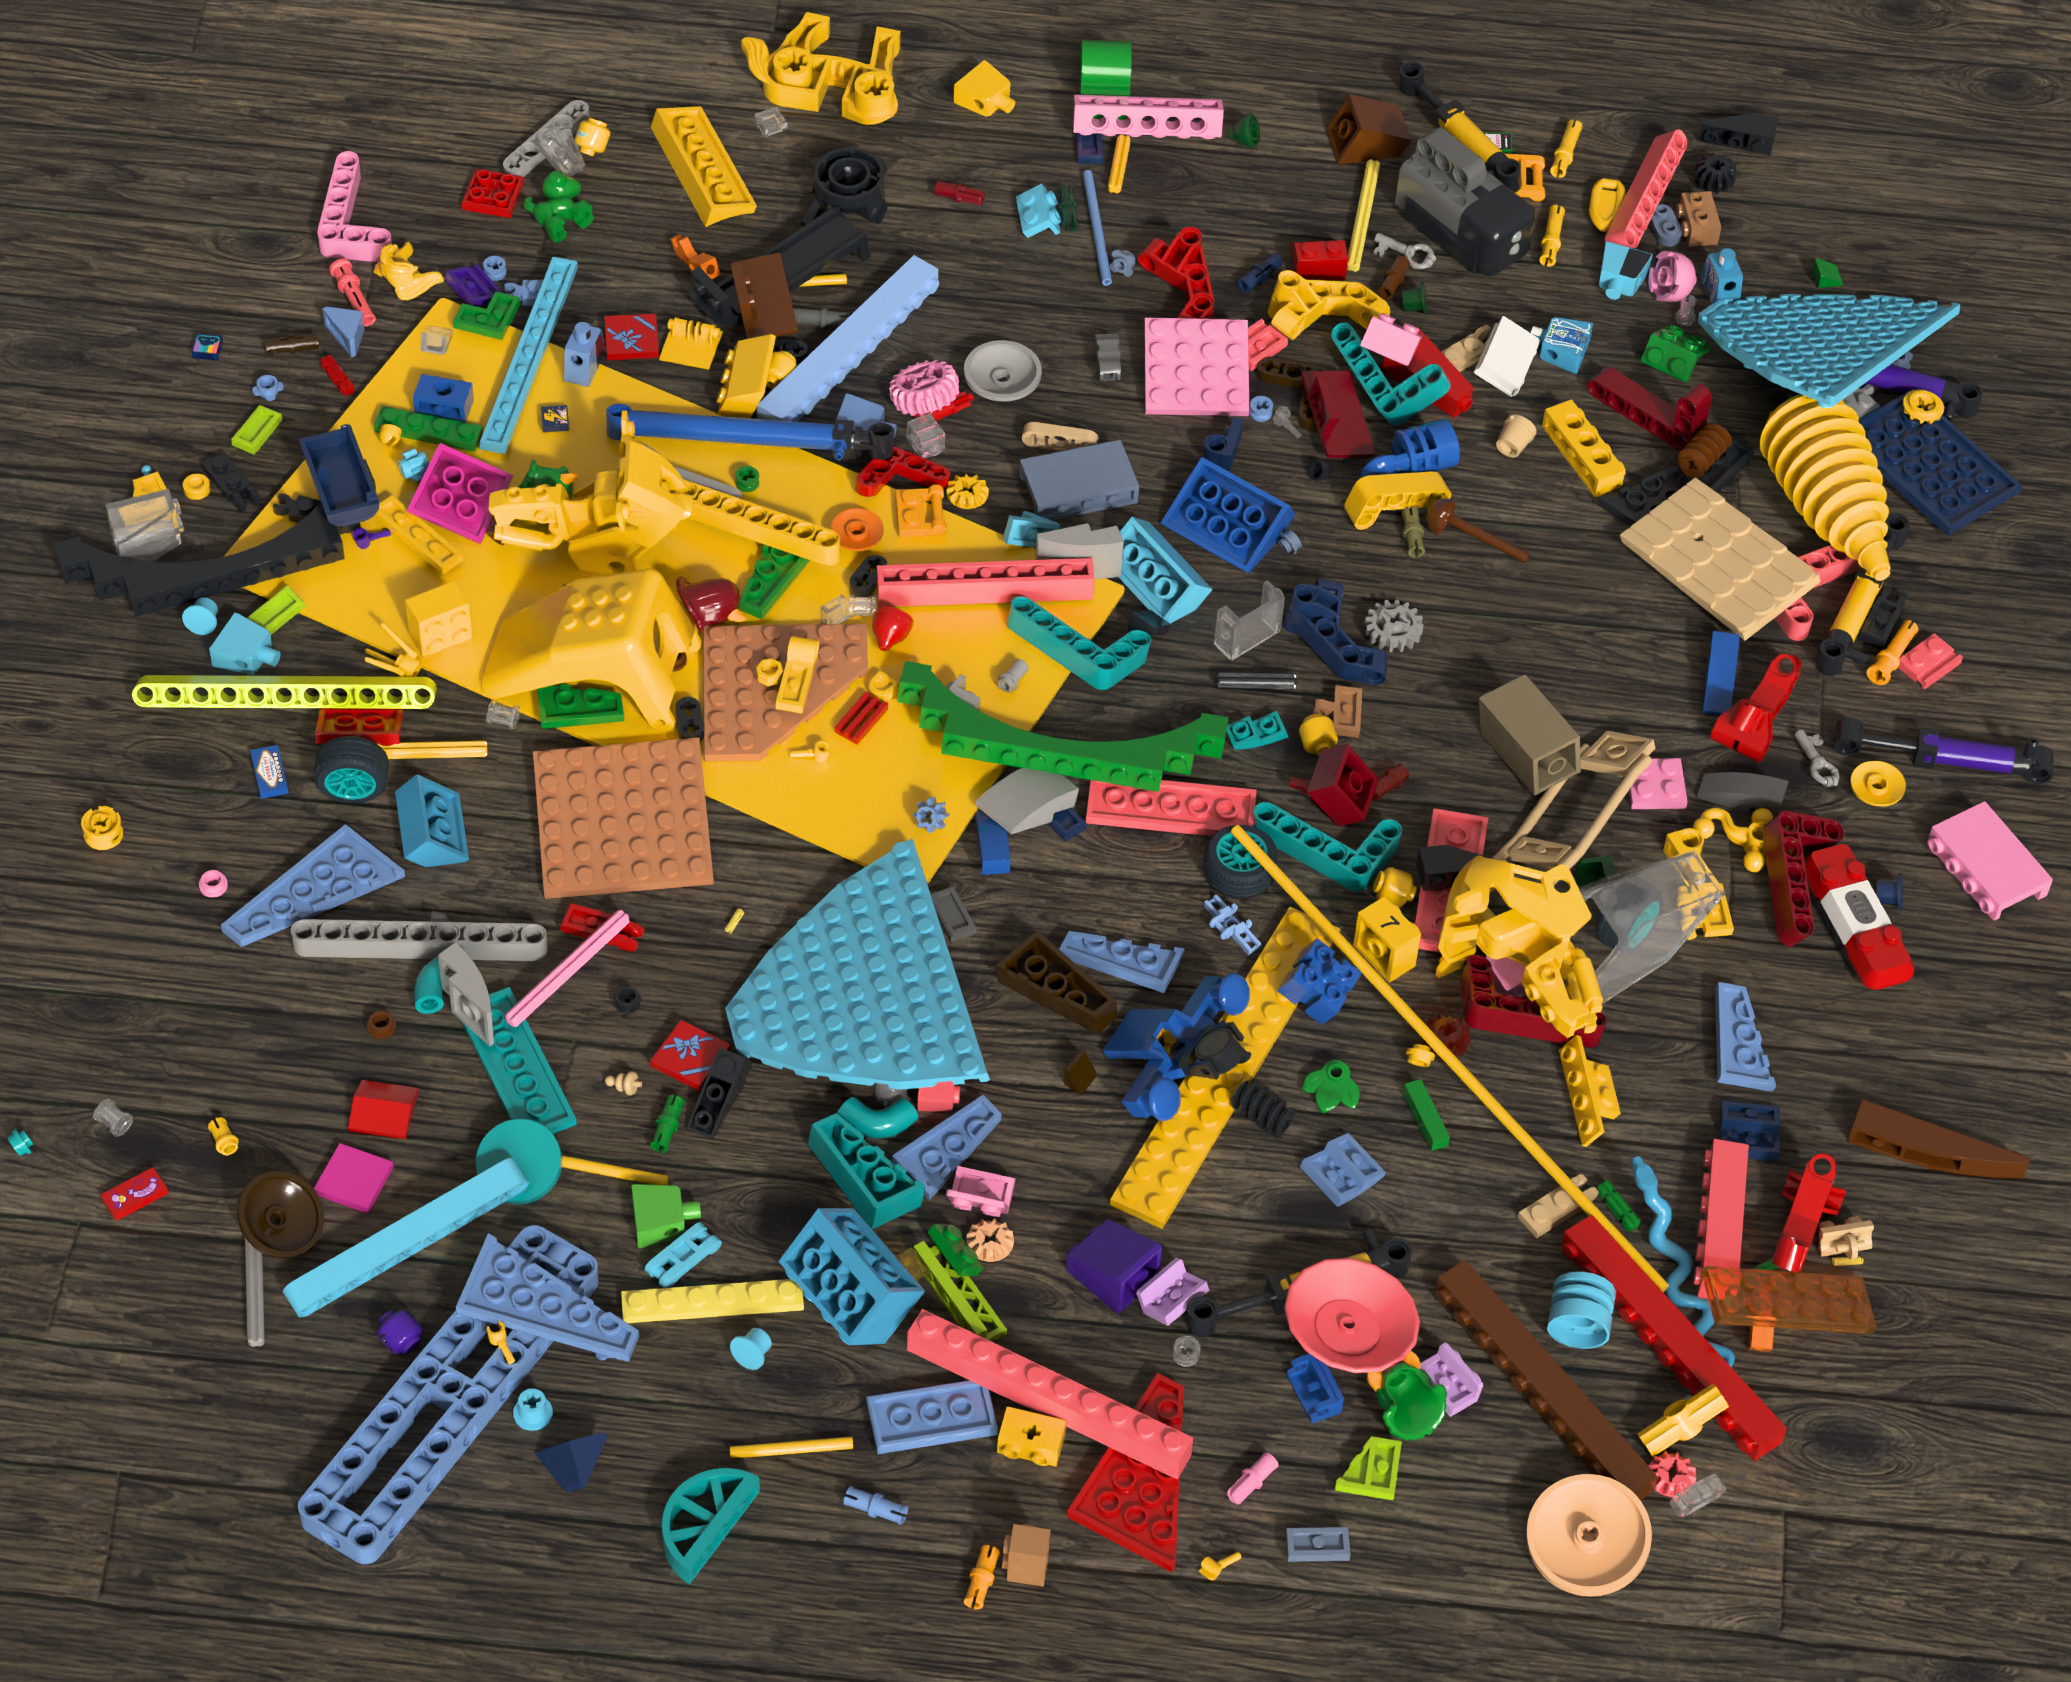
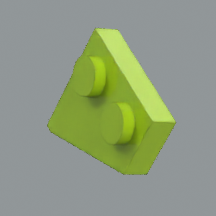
M1371 1436L1363 1446V1451L1352 1460L1348 1470L1342 1477L1337 1479L1335 1491L1393 1500L1402 1441Z

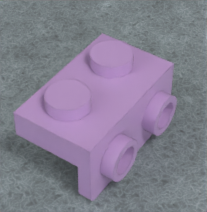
M1175 1258L1138 1289L1137 1296L1145 1315L1168 1326L1188 1309L1189 1303L1194 1298L1205 1295L1209 1288L1206 1281L1186 1272L1183 1261Z
M1446 1342L1440 1345L1436 1355L1421 1363L1422 1370L1429 1374L1434 1384H1443L1447 1389V1409L1445 1412L1450 1417L1478 1401L1483 1387L1480 1377L1476 1372L1471 1371L1463 1362L1460 1354Z

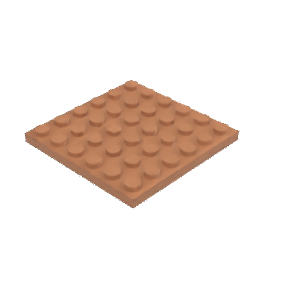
M699 738L533 751L545 899L714 884Z

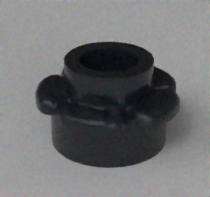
M632 987L620 988L613 998V1004L616 1005L617 1011L621 1013L637 1011L640 1008L639 1003L642 1001L640 994Z

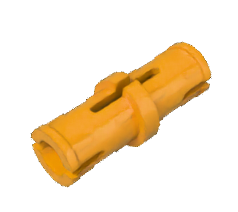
M983 1545L981 1547L976 1567L971 1570L969 1576L971 1583L964 1598V1604L970 1608L974 1597H977L974 1609H982L988 1586L993 1584L995 1578L993 1571L1000 1556V1551L994 1546L989 1558L987 1556L990 1545Z

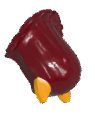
M681 576L677 578V592L685 609L693 618L699 633L707 625L729 620L736 622L746 620V616L738 609L741 597L740 591L734 582L725 578H711L690 583L686 577Z

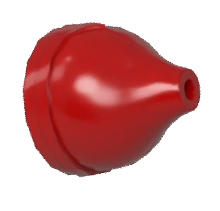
M889 606L876 608L873 615L872 629L877 638L879 650L888 652L891 647L907 638L914 623L913 618L908 613Z

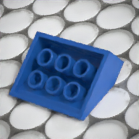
M1201 457L1160 524L1249 574L1280 539L1279 534L1286 531L1295 513L1290 505Z

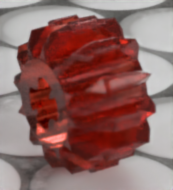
M1439 1013L1436 1019L1429 1018L1426 1024L1429 1029L1456 1057L1457 1055L1464 1056L1470 1045L1471 1037L1469 1026L1463 1024L1462 1017L1453 1019L1451 1013L1447 1017H1443ZM1424 1040L1423 1045L1430 1047V1045ZM1430 1047V1052L1437 1056L1438 1054Z

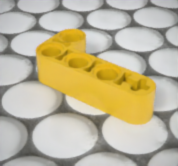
M1434 471L1370 475L1360 478L1355 483L1344 504V509L1354 526L1359 530H1363L1374 524L1381 510H1396L1406 507L1410 509L1412 506L1416 508L1430 507L1432 503L1439 499H1450L1452 494L1441 475Z

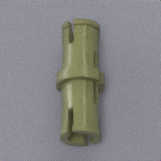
M1412 506L1413 515H1410L1409 507H1406L1402 510V516L1405 525L1403 536L1407 539L1408 554L1414 558V549H1417V555L1421 557L1425 554V548L1422 539L1424 529L1420 524L1419 510Z

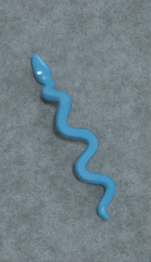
M1636 1156L1631 1161L1636 1185L1643 1191L1645 1203L1657 1213L1648 1230V1240L1653 1248L1678 1263V1267L1666 1279L1669 1287L1664 1291V1294L1674 1305L1696 1308L1702 1311V1316L1693 1326L1704 1337V1334L1716 1322L1718 1317L1717 1308L1710 1299L1700 1298L1698 1295L1683 1293L1679 1290V1286L1691 1274L1694 1263L1691 1255L1685 1249L1666 1237L1665 1232L1672 1220V1208L1658 1194V1180L1652 1168L1644 1162L1642 1157ZM1709 1342L1732 1367L1735 1361L1734 1352L1723 1345Z

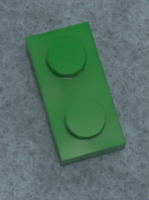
M934 1224L929 1229L928 1234L958 1276H978L984 1267L977 1259L976 1252L968 1247L962 1238L961 1231L951 1224Z

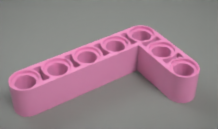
M351 151L340 153L335 161L318 227L320 253L329 258L379 262L382 248L392 244L390 232L384 228L349 225L361 179L359 157Z

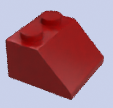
M1345 240L1289 242L1293 271L1305 280H1346L1348 255Z

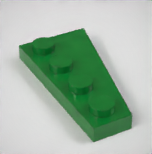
M764 544L761 557L755 563L754 573L748 579L742 593L739 610L763 619L810 560Z

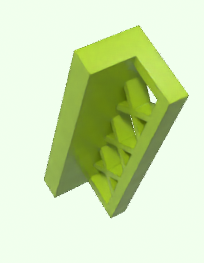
M925 1241L914 1245L913 1262L960 1327L991 1342L1007 1334L1006 1327L969 1276H958L955 1270L950 1269L951 1265L948 1260L946 1268L942 1267L935 1257L942 1253L937 1245L930 1249ZM950 1277L961 1279L963 1282L961 1290L957 1288ZM966 1299L975 1300L979 1304L977 1312H974ZM982 1321L991 1322L996 1329L987 1333V1328Z

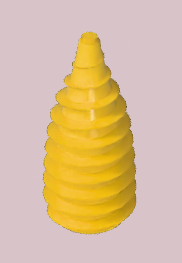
M1802 394L1788 399L1772 412L1766 422L1760 438L1762 455L1768 461V465L1776 475L1778 483L1784 488L1786 496L1793 502L1796 511L1804 517L1807 525L1816 530L1817 535L1821 539L1830 542L1833 548L1845 552L1849 558L1857 560L1859 565L1872 578H1875L1877 581L1886 579L1890 575L1891 568L1886 552L1887 542L1884 541L1888 531V525L1885 523L1889 514L1888 506L1885 504L1887 493L1886 489L1882 486L1883 476L1880 470L1877 469L1878 461L1872 453L1871 443L1866 438L1865 429L1859 423L1856 411L1845 405L1843 400L1831 408H1822L1817 405L1818 401Z

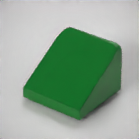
M1818 258L1814 259L1812 273L1818 288L1843 286L1837 265Z

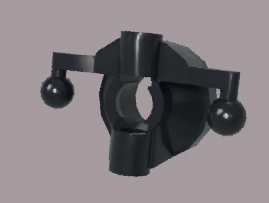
M842 147L829 151L821 157L815 166V182L812 188L814 201L802 219L801 225L805 226L819 217L828 205H837L841 212L855 213L875 224H880L888 208L885 203L884 175L887 171L885 161L867 150L856 147Z

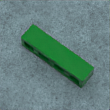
M1422 1079L1405 1083L1403 1095L1430 1150L1434 1151L1447 1147L1450 1136Z

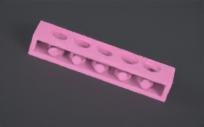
M1074 95L1073 132L1080 133L1081 135L1103 133L1106 136L1127 134L1131 137L1152 135L1162 138L1167 135L1179 138L1197 136L1204 139H1213L1222 136L1224 109L1220 99ZM1096 114L1104 115V117L1101 119L1093 118V116ZM1121 115L1128 116V118L1125 120L1118 119V117ZM1145 116L1153 117L1149 121L1142 120V118ZM1172 116L1178 118L1176 121L1173 122L1167 121V119ZM1196 117L1202 118L1200 122L1191 121L1193 118Z

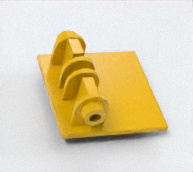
M678 317L669 319L668 329L670 331L659 360L709 370L723 331H720V328H716L714 324L702 323L701 325V322L698 321L696 326H694L693 320H690L689 324H687V320L679 319Z

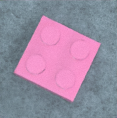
M1681 758L1652 759L1649 767L1636 779L1629 789L1631 809H1686L1687 796Z

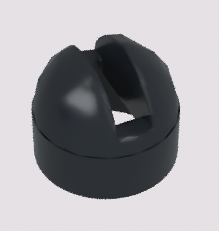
M1313 460L1308 468L1310 478L1314 481L1328 479L1331 475L1330 464L1324 460Z

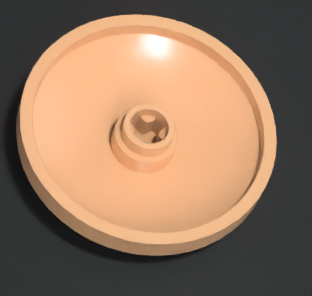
M1581 1474L1570 1476L1554 1483L1536 1500L1528 1518L1527 1545L1533 1563L1550 1583L1571 1594L1602 1596L1620 1590L1638 1576L1645 1566L1650 1553L1652 1530L1645 1507L1629 1488L1605 1476Z

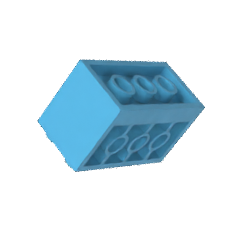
M818 1208L779 1260V1263L786 1270V1275L803 1290V1295L816 1305L821 1311L822 1318L833 1325L839 1333V1338L848 1345L885 1344L925 1292L854 1208Z

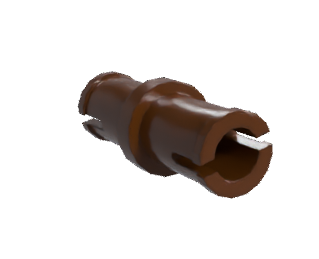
M1397 256L1392 267L1386 271L1384 282L1378 290L1381 298L1385 300L1392 299L1396 289L1403 284L1404 275L1410 266L1408 258Z

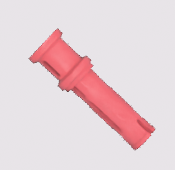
M348 259L336 260L331 264L329 272L336 278L338 289L346 294L354 310L363 311L364 326L372 325L376 317L359 288L360 279L352 272L351 262Z

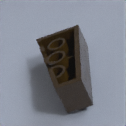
M1038 930L996 964L998 983L1095 1034H1099L1118 1017L1116 999Z

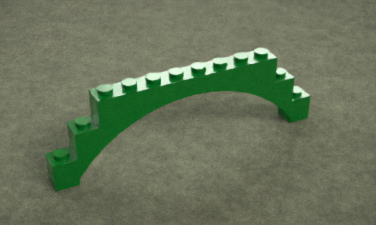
M909 661L904 663L897 702L921 706L919 728L943 732L941 754L1156 792L1160 791L1163 771L1191 775L1194 754L1222 759L1229 717L1202 713L1201 718L1175 730L1147 738L1127 741L1093 742L1059 739L1032 733L996 720L973 708L951 692L931 671L932 665Z

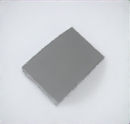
M1088 523L1037 534L1035 560L1092 558L1094 580L1121 576L1124 541L1117 526L1091 531Z
M1021 768L987 790L976 800L975 805L1010 834L1050 823L1055 812L1074 807L1079 788L1063 775Z
M455 942L438 955L441 988L450 995L452 1013L490 1047L494 1044L488 990L475 963Z

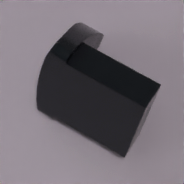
M1152 610L1132 612L1128 623V633L1133 630H1141L1153 638L1155 635L1167 633L1171 624Z

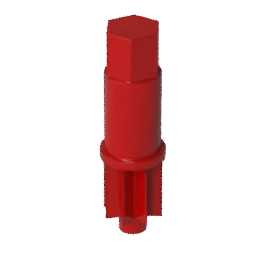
M965 391L956 395L954 401H950L949 406H943L941 411L935 410L932 414L928 412L923 416L916 414L914 416L916 423L922 428L951 414L954 415L956 412L971 406L970 401L974 400L972 393L966 394Z

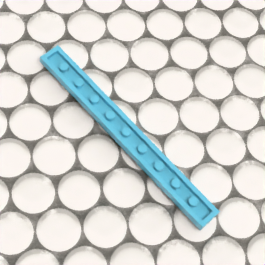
M552 257L480 440V450L506 454L577 272V261Z

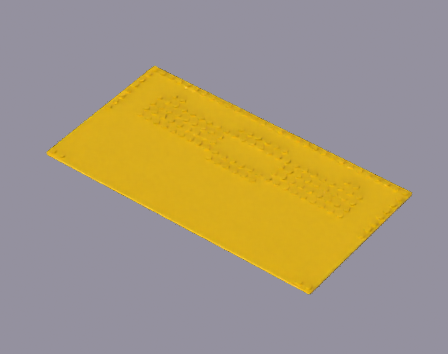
M441 298L328 432L341 429V425L344 424L351 425L363 459H366L375 480L379 503L393 495L408 508L421 480L412 482L411 478L404 479L398 466V461L403 459L401 453L411 449H416L417 453L423 451L430 464L439 446L438 444L400 437L399 442L395 446L388 447L386 444H383L380 441L379 432L374 431V423L381 407L386 406L414 412L413 395L421 374L471 382L473 385L474 401L466 423L483 426L484 433L523 331L509 326L503 340L455 329L453 328V320L461 305L446 298ZM549 342L506 454L480 450V442L476 452L458 448L453 449L513 475L508 489L518 487L522 483L527 471H529L532 460H536V463L541 467L559 468L565 466L569 473H579V478L573 481V488L576 490L593 480L597 473L608 471L618 465L620 459L623 458L619 454L620 440L611 439L606 433V409L609 406L625 404L630 406L632 410L709 416L722 415L602 364L599 365L589 387L565 382V349ZM567 405L569 431L543 432L541 407ZM635 436L634 439L656 450L672 466L724 483L738 489L735 482L736 471L743 466L756 468L759 472V487L752 492L740 491L743 495V500L830 529L833 519L839 513L854 508L869 510L881 519L884 526V534L876 546L863 551H851L841 547V560L837 564L830 566L810 560L763 619L741 611L746 616L745 621L736 622L729 620L707 625L867 624L868 673L861 679L857 678L849 684V689L834 701L831 699L822 706V711L810 721H804L795 729V733L780 745L777 743L768 751V755L761 761L705 762L704 628L699 633L693 618L689 615L679 597L676 580L681 576L686 577L690 583L711 578L729 579L736 584L741 597L748 579L754 573L755 563L761 557L764 544L686 518L678 522L677 530L672 529L662 540L634 563L637 570L650 568L656 569L662 574L702 641L698 651L685 652L687 656L686 666L679 671H673L670 679L675 687V692L669 708L676 720V703L678 700L684 697H692L700 703L704 730L700 749L705 795L864 867L892 851L896 843L913 839L928 884L974 817L975 812L978 811L979 808L975 805L976 800L996 784L1008 765L941 754L943 732L919 728L921 706L898 703V692L892 699L885 701L888 703V710L858 745L835 733V726L865 691L869 693V681L879 670L900 681L904 663L909 661L932 665L931 671L946 687L951 681L954 682L960 674L965 676V690L980 697V711L1010 726L1031 732L1071 671L1008 628L1007 619L1011 602L892 606L908 613L913 618L914 623L912 630L904 641L891 647L888 652L878 649L877 638L872 629L873 615L876 608H878L877 589L869 598L857 599L849 592V580L861 563L871 555L884 557L887 565L1035 560L1036 549L1006 544L1002 540L1004 535L946 510H943V520L947 524V532L945 534L899 537L896 489L885 485L875 496H861L855 490L856 479L859 473L800 448ZM306 460L302 462L225 556L263 544L297 524L289 521V515L279 516L274 514V504L284 505L279 503V494H287L292 500H296L298 495L320 500ZM924 502L925 523H931L933 521L932 505ZM375 517L360 522L361 528L366 529L368 534L388 529ZM422 519L463 554V561L444 575L392 532L390 536L370 541L368 548L361 549L357 546L352 531L340 535L343 542L345 559L242 587L269 600L288 585L306 605L299 612L300 614L393 656L399 657L401 653L406 655L407 652L380 626V623L384 622L411 649L419 653L417 659L423 662L422 669L541 721L537 689L498 699L486 696L482 690V677L501 624L508 616L576 579L607 574L579 570L568 553L569 542L563 540L554 549L538 551L509 544L499 545L486 532L481 544H478ZM514 519L509 525L544 532V535L552 533L549 530V523ZM626 522L625 527H635V525ZM637 544L627 553V555H631L641 545ZM620 562L609 563L614 568L625 567ZM1108 579L1094 580L1093 599L1034 602L1092 641L1123 596L1124 586ZM456 581L469 602L472 638L463 643L442 649L437 653L422 657L409 636L405 600ZM655 618L653 640L658 654L660 649V631ZM1015 659H1021L1028 665V672L1020 679L1016 690L1009 693L1002 691L998 686L999 675L1005 673ZM597 679L562 683L571 685L572 689L585 691L588 688L621 693L624 721L556 728L594 746L679 739L677 721L671 731L654 729L649 725L631 695L613 683ZM874 708V709L867 715V717L865 718L864 722H863L861 725H859V726L854 730V732L852 733L853 735L856 734V732L863 726V724H864V723L870 718V716L876 711V708ZM685 709L686 716H691L690 709ZM693 726L688 727L689 734H694ZM822 740L829 743L827 750L829 755L825 762H817L813 757L790 758V751L814 749L815 744ZM935 797L936 803H946L944 807L946 813H949L950 816L946 817L943 821L946 825L945 828L938 829L936 827L934 832L928 833L927 827H917L918 821L913 814L917 813L920 809L917 806L918 802L925 801L927 803L928 798Z

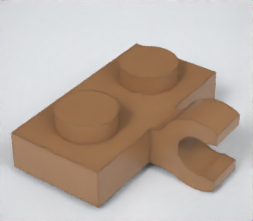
M1335 685L1333 702L1316 699L1313 714L1332 717L1337 735L1359 738L1362 688Z

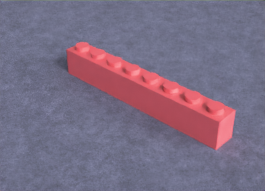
M1092 558L877 565L878 607L1006 603L1021 596L1027 597L1032 601L1093 599L1094 592Z

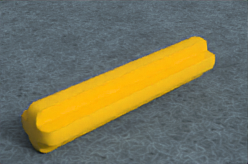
M1121 134L1117 137L1108 182V191L1110 193L1115 192L1118 194L1121 192L1130 147V137L1128 135L1124 136Z

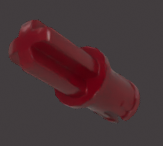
M938 180L935 185V196L955 199L957 203L963 201L982 205L985 199L984 191L965 187L963 183L956 185Z

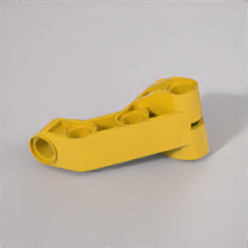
M1290 270L1282 271L1279 274L1268 307V315L1273 319L1271 325L1291 340H1294L1321 315L1349 316L1365 329H1368L1373 316L1379 317L1381 313L1390 315L1388 303L1361 283L1305 280L1299 274Z

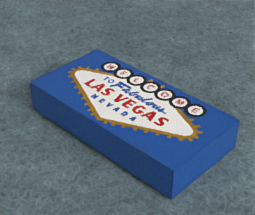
M278 745L250 750L260 798L288 794Z

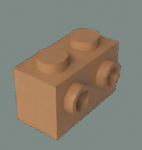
M1711 191L1682 193L1680 204H1676V217L1681 219L1682 236L1686 237L1688 247L1718 245L1721 224Z
M1013 1524L1012 1536H1005L1002 1568L1008 1569L1007 1581L1044 1587L1051 1529L1038 1528L1033 1524Z

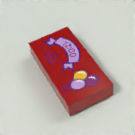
M152 1167L101 1194L100 1197L114 1220L118 1221L169 1193L168 1188Z

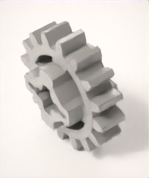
M1385 600L1384 606L1376 603L1374 610H1368L1364 626L1366 628L1365 635L1371 636L1370 642L1372 644L1379 642V649L1387 646L1389 652H1392L1394 648H1398L1400 652H1403L1404 646L1411 649L1414 642L1419 643L1424 626L1422 624L1423 617L1417 616V608L1408 609V602L1402 606L1399 605V600H1395L1394 604H1390L1388 600Z

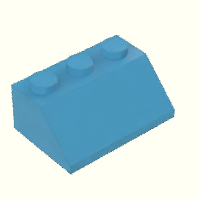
M418 774L395 791L405 859L424 867L463 863L469 860L458 792Z

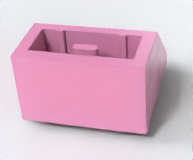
M1381 313L1379 317L1373 316L1360 346L1408 366L1422 339V335L1418 334L1419 329L1407 323L1403 327L1394 323L1395 318Z

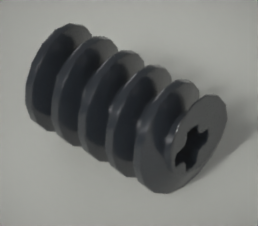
M1249 1081L1243 1082L1235 1091L1230 1106L1233 1109H1239L1241 1115H1248V1119L1251 1122H1257V1126L1260 1129L1266 1128V1132L1270 1136L1275 1135V1138L1281 1137L1291 1125L1296 1108L1292 1107L1286 1112L1284 1110L1287 1102L1284 1100L1276 1105L1278 1095L1273 1094L1270 1098H1267L1269 1093L1267 1087L1258 1092L1260 1087L1259 1081H1255L1251 1085H1249Z

